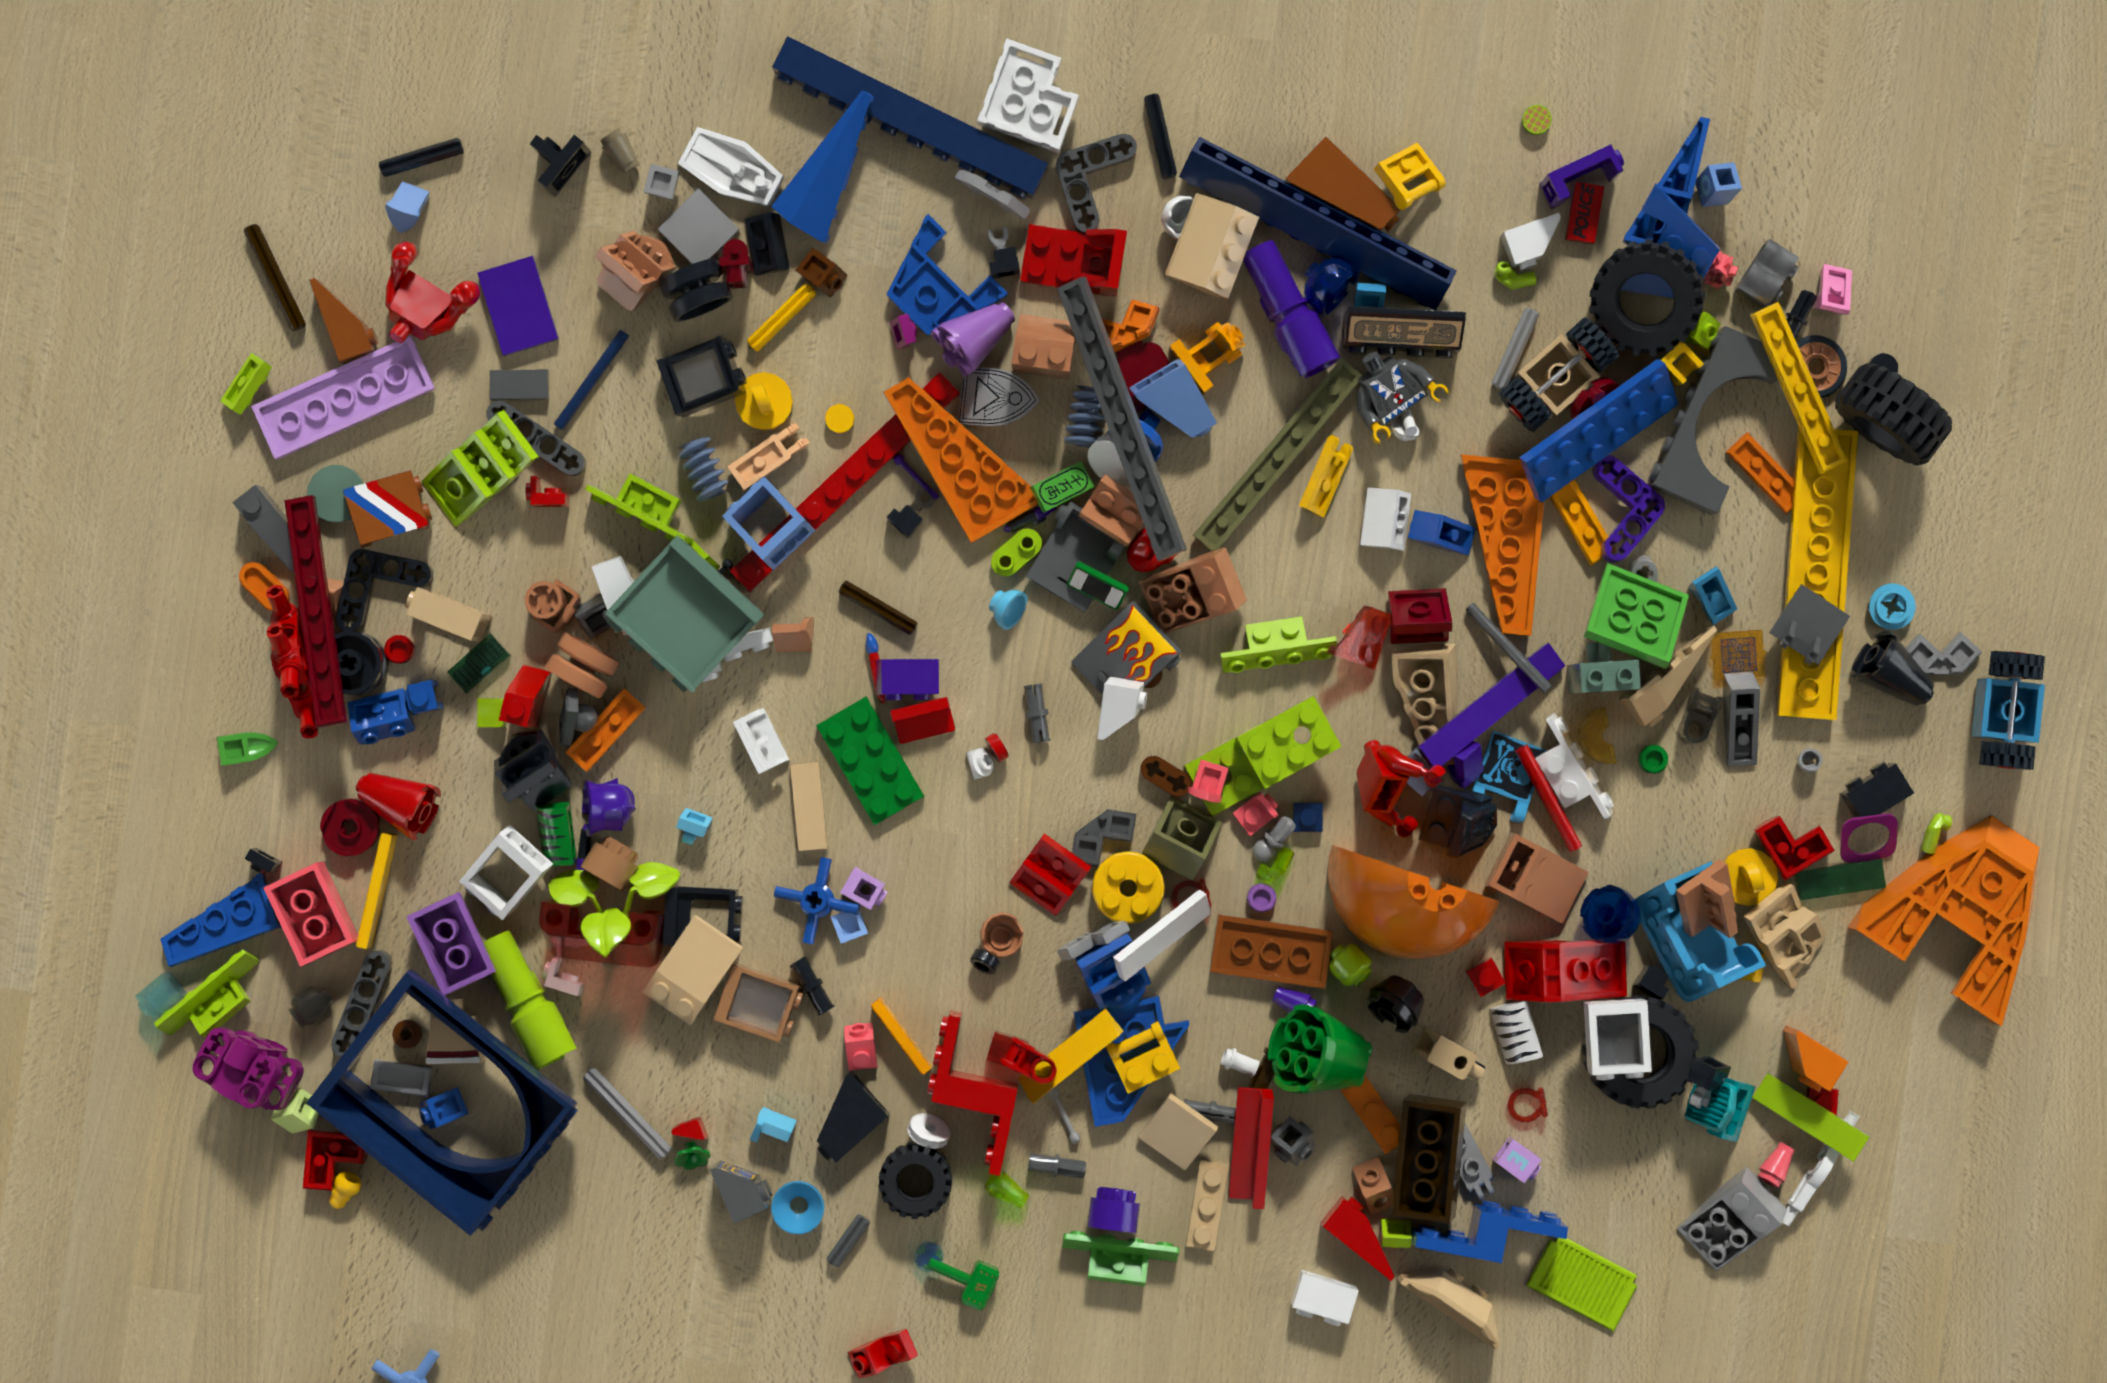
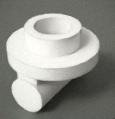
M1408 409L1400 415V419H1395L1391 424L1392 432L1402 441L1415 440L1419 435V429L1415 425L1412 412Z
M978 748L966 752L974 780L989 776L992 773L994 760L988 750Z

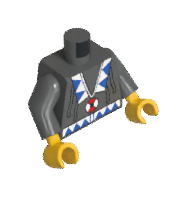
M1377 352L1369 353L1362 360L1368 372L1358 379L1360 388L1357 391V411L1367 428L1373 430L1372 441L1377 445H1380V440L1376 433L1383 432L1389 440L1391 432L1385 425L1428 395L1426 390L1429 389L1431 391V397L1436 403H1441L1434 395L1437 389H1442L1449 395L1445 385H1436V380L1421 365L1406 359L1397 361L1392 356L1382 361Z

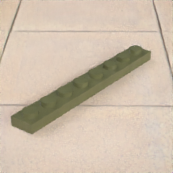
M1341 358L1192 536L1211 552L1218 550L1356 387L1358 379L1362 374Z

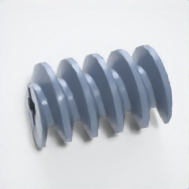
M1076 385L1081 391L1073 392L1072 396L1080 402L1070 405V408L1077 413L1068 415V419L1075 423V425L1066 427V431L1073 436L1065 437L1064 443L1090 448L1098 438L1094 436V432L1103 431V428L1097 425L1096 421L1105 420V417L1098 413L1101 407L1094 388Z
M711 437L699 438L678 448L684 449L679 453V458L689 459L683 465L684 470H693L687 476L688 480L697 481L692 486V490L702 491L696 497L698 502H704L728 492V490L724 491L723 487L729 481L719 480L718 478L725 472L724 469H714V466L720 459L709 457L715 451V448L705 447L711 440Z

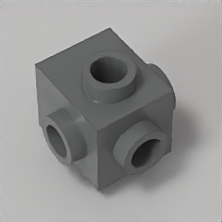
M1289 1116L1276 1127L1271 1135V1141L1275 1148L1274 1154L1284 1163L1290 1161L1295 1166L1301 1161H1306L1314 1151L1313 1131L1301 1121L1298 1123Z

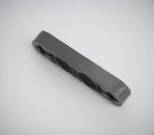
M495 401L488 406L486 411L488 421L495 415L493 412L496 408L501 410L505 407V412L510 418L514 419L515 414L519 415L513 421L516 427L523 422L529 423L532 427V433L525 439L538 456L570 476H577L584 471L586 459L581 452L504 401ZM547 438L553 439L556 443V449L550 455L544 454L540 449L542 441ZM563 446L567 448L563 452L570 458H573L575 455L578 456L576 461L579 463V467L577 469L572 467L568 470V463L561 458L558 459V463L554 462V459L561 454Z
M383 950L370 952L363 961L332 1039V1051L338 1057H342L345 1053L342 1051V1045L339 1044V1040L346 1039L349 1031L343 1030L344 1026L349 1030L359 1031L360 1033L374 1013L392 968V958L389 953ZM381 956V962L385 964V967L379 968L375 974V977L381 978L380 981L373 977H365L366 972L372 974L375 965L371 963V959ZM364 982H370L375 988L373 997L369 999L364 998L360 994V986ZM353 1009H359L364 1014V1021L361 1025H353L349 1021V1013ZM355 1033L351 1034L349 1043L352 1044L358 1035Z

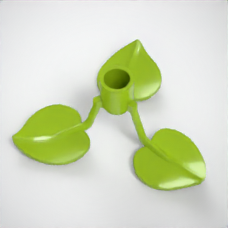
M646 862L638 865V869L629 879V883L633 887L629 890L623 912L614 907L608 908L603 912L596 896L592 893L599 887V882L593 874L587 871L570 870L553 877L547 886L551 898L560 906L568 908L577 907L585 903L587 898L593 902L597 913H591L583 919L581 932L587 943L606 958L613 948L628 936L631 930L629 910L634 894L637 892L642 899L657 898L669 891L678 882L681 874L677 869L658 862Z

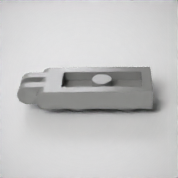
M1465 1123L1460 1177L1469 1193L1475 1191L1479 1200H1482L1485 1196L1480 1187L1485 1185L1490 1195L1495 1193L1491 1181L1495 1180Z

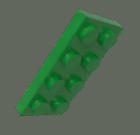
M867 696L816 725L874 825L924 797L922 790Z

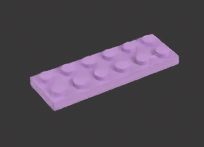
M408 336L403 344L394 342L251 407L274 459L278 460L436 389L413 337Z

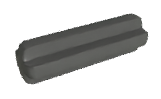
M861 1214L856 1215L827 1256V1261L830 1264L840 1267L869 1226L870 1221Z

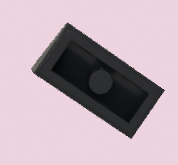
M767 212L745 219L755 276L789 270L780 214Z

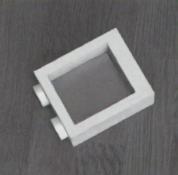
M1625 999L1583 1002L1588 1073L1596 1075V1080L1614 1079V1074L1625 1073L1626 1078L1644 1077L1643 1072H1652L1647 1000Z

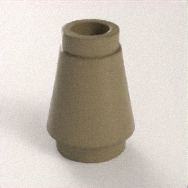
M620 128L600 140L604 146L602 147L603 151L624 173L639 165L626 133L623 134Z

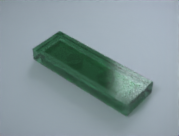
M1882 859L1806 869L1794 875L1797 895L1800 900L1886 888Z

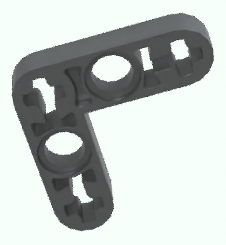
M1119 134L1066 151L1057 158L1056 171L1077 231L1086 233V229H1097L1100 221L1086 175L1131 160L1137 150L1136 141L1131 135ZM1120 141H1124L1126 145L1131 144L1132 147L1128 149L1127 155H1123L1122 151L1113 153L1115 159L1109 160V151L1105 145L1111 144V150L1119 147ZM1093 149L1101 150L1105 155L1104 161L1100 164H1092L1088 159L1089 152ZM1083 153L1084 163L1087 168L1082 169V163L1073 166V172L1068 173L1067 169L1061 168L1064 165V159L1069 158L1071 162H1076L1080 160L1078 154ZM1080 185L1085 188L1086 196L1082 200L1076 201L1070 197L1069 191L1073 186ZM1090 202L1091 206H1086L1085 209L1088 217L1093 216L1095 220L1091 221V227L1086 228L1085 224H1079L1078 222L1082 219L1080 208L1074 211L1073 207H1080Z

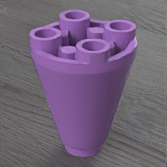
M1001 302L998 305L993 304L943 322L932 330L931 334L945 352L942 354L945 363L950 368L956 366L964 376H967L977 369L1011 328V324L1015 322V317L1010 308Z

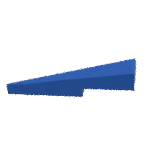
M866 91L860 92L771 206L790 224L822 243L827 244L830 239V235H828L832 219L837 217L839 211L836 209L841 191L846 189L858 151L856 144L861 130H865L867 122L864 119L869 104L874 101V97Z
M1700 117L1657 184L1686 214L1692 200L1710 119ZM1640 211L1625 234L1623 243L1626 245L1636 241V244L1644 243L1646 239H1653V243H1656L1666 223Z

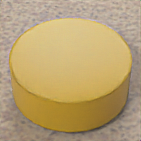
M836 404L826 412L825 421L831 431L843 434L851 430L855 417L848 406Z

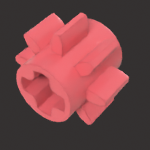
M1719 251L1705 276L1704 284H1709L1712 287H1716V289H1719L1724 284L1731 286L1733 277L1736 276L1738 267L1733 266V257H1729Z

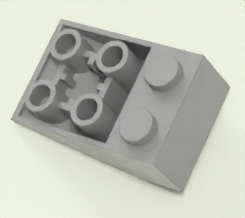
M1746 1167L1725 1182L1682 1222L1677 1229L1707 1262L1718 1271L1781 1226L1787 1209L1756 1175Z

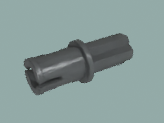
M1030 1153L1028 1171L1054 1174L1053 1177L1063 1175L1084 1178L1086 1162L1061 1158L1059 1154H1056V1157Z

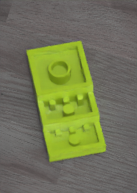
M502 410L496 413L481 429L473 432L460 447L452 450L421 482L453 525L457 527L501 492L539 456L507 413Z

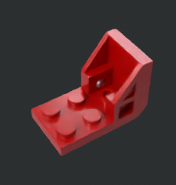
M1029 224L1020 282L1059 288L1080 277H1087L1092 294L1117 296L1127 230L1086 229V233Z
M1625 938L1580 941H1504L1506 1000L1567 1002L1627 996Z

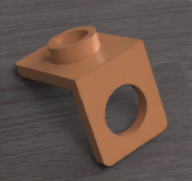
M1378 1157L1352 1168L1370 1214H1375L1393 1206L1394 1192ZM1383 1197H1388V1199L1381 1204H1374L1376 1200Z

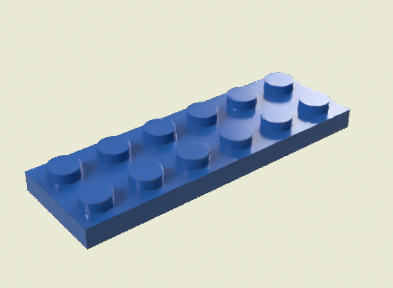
M1660 359L1655 360L1519 457L1533 495L1539 502L1545 501L1679 405L1666 364Z

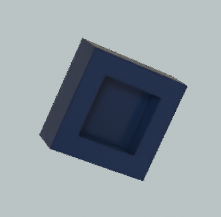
M1293 803V822L1296 824L1293 832H1323V803Z

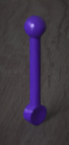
M902 454L894 456V463L901 465L936 501L939 495L905 462L904 456Z

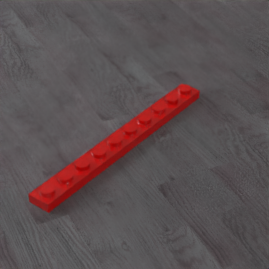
M941 372L922 388L944 409L960 395V392ZM895 414L796 508L815 530L825 523L911 441L897 415ZM789 514L759 545L762 547L793 517ZM752 549L730 572L749 592H752L773 570Z

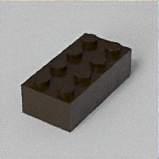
M1409 1094L1403 1099L1392 1215L1448 1224L1456 1217L1467 1102Z

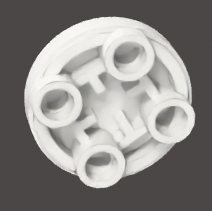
M1108 431L1105 435L1098 437L1089 448V464L1095 474L1101 479L1105 474L1122 486L1128 487L1130 486L1110 431Z

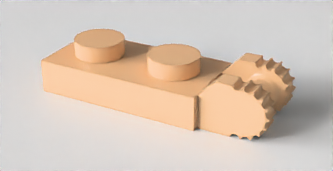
M796 423L790 425L777 435L773 434L728 466L744 491L792 459L791 456L810 444L807 438H803L786 450L781 441L797 432L799 427Z

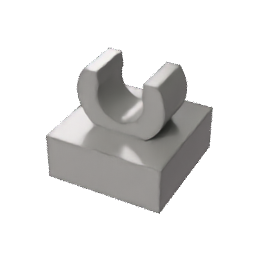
M651 164L643 192L673 201L680 172Z

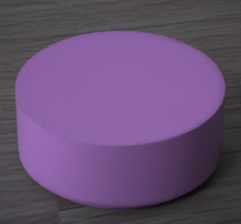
M1257 883L1249 889L1247 901L1253 910L1267 912L1276 903V893L1270 885Z

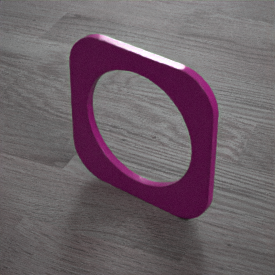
M1879 814L1847 820L1841 827V859L1845 862L1853 863L1891 856L1895 852L1897 845L1898 821L1896 817L1892 814ZM1879 823L1888 828L1889 838L1883 847L1874 852L1857 853L1848 846V839L1851 833L1864 824Z

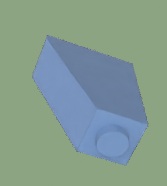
M1179 358L1129 387L1131 393L1139 401L1192 438L1207 434L1211 431V427L1217 424L1186 365Z

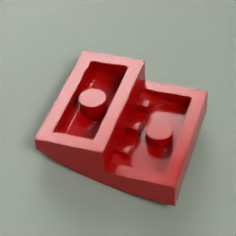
M1044 833L1009 883L1056 916L1089 872L1091 866Z

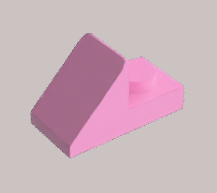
M1824 264L1820 271L1819 293L1813 309L1838 315H1848L1851 304L1852 270Z

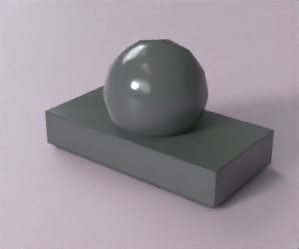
M567 688L559 719V743L561 746H571L574 730L587 732L594 728L597 723L598 717L595 709L587 704H578L577 688Z

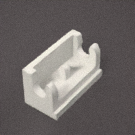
M764 708L758 709L733 722L758 774H762L790 760Z

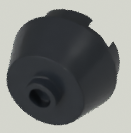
M1392 975L1372 987L1370 995L1366 999L1371 1002L1367 1006L1369 1011L1381 1023L1386 1019L1396 1025L1395 1031L1399 1033H1407L1411 1027L1418 1024L1425 1001L1421 992L1412 982L1396 975Z

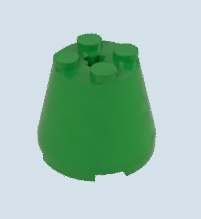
M1305 1004L1294 1006V1010L1284 1019L1279 1018L1273 1028L1268 1045V1060L1272 1061L1275 1073L1274 1082L1281 1089L1297 1094L1361 1086L1364 1081L1369 1057L1372 1054V1045L1365 1040L1362 1034L1322 1009Z

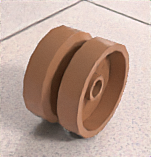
M564 632L557 645L561 651L571 656V659L553 654L545 668L573 688L601 698L608 685L604 679L594 674L595 671L606 676H614L621 663L589 643Z

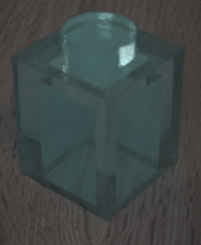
M167 972L158 976L135 997L139 1001L138 1007L146 1016H152L154 1019L171 1009L184 998L187 992L174 976Z

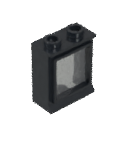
M719 335L714 339L669 357L656 360L675 415L684 418L746 393L744 384H747L746 376L741 367L737 368L734 359L737 357V352L731 340L728 341Z

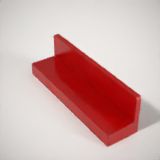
M1239 1087L1237 1089L1229 1197L1251 1199L1253 1209H1264L1274 1104L1273 1089Z

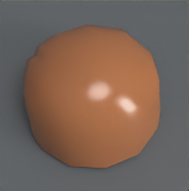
M1001 912L991 915L982 924L980 941L987 952L995 957L1005 958L1014 955L1022 946L1024 930L1014 915Z

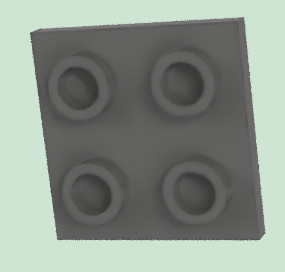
M1800 584L1769 631V634L1780 640V646L1784 649L1789 646L1806 657L1804 662L1808 665L1812 663L1819 665L1850 616Z

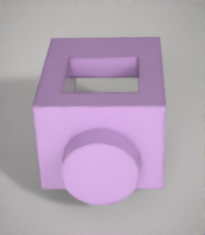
M854 867L840 893L871 910L874 904L880 907L888 892L883 889L886 883L860 868ZM863 884L871 886L872 891L870 894L865 895L861 892Z

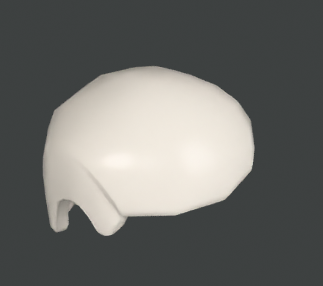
M1177 196L1167 202L1161 216L1162 226L1165 232L1175 240L1179 239L1193 202V198L1190 196Z

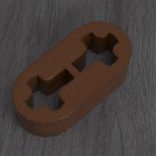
M1149 756L1142 761L1140 772L1146 780L1176 797L1184 796L1188 793L1189 786L1191 787V779L1185 772L1157 756ZM1155 760L1160 763L1158 768L1165 772L1164 777L1162 778L1157 774H1153L1152 777L1148 776L1146 764L1148 762L1153 764ZM1168 775L1176 779L1180 775L1183 776V783L1186 785L1185 789L1173 791V784L1166 780Z

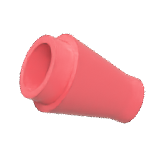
M1779 1142L1777 1148L1758 1168L1760 1173L1757 1177L1763 1182L1779 1188L1781 1183H1785L1795 1150Z

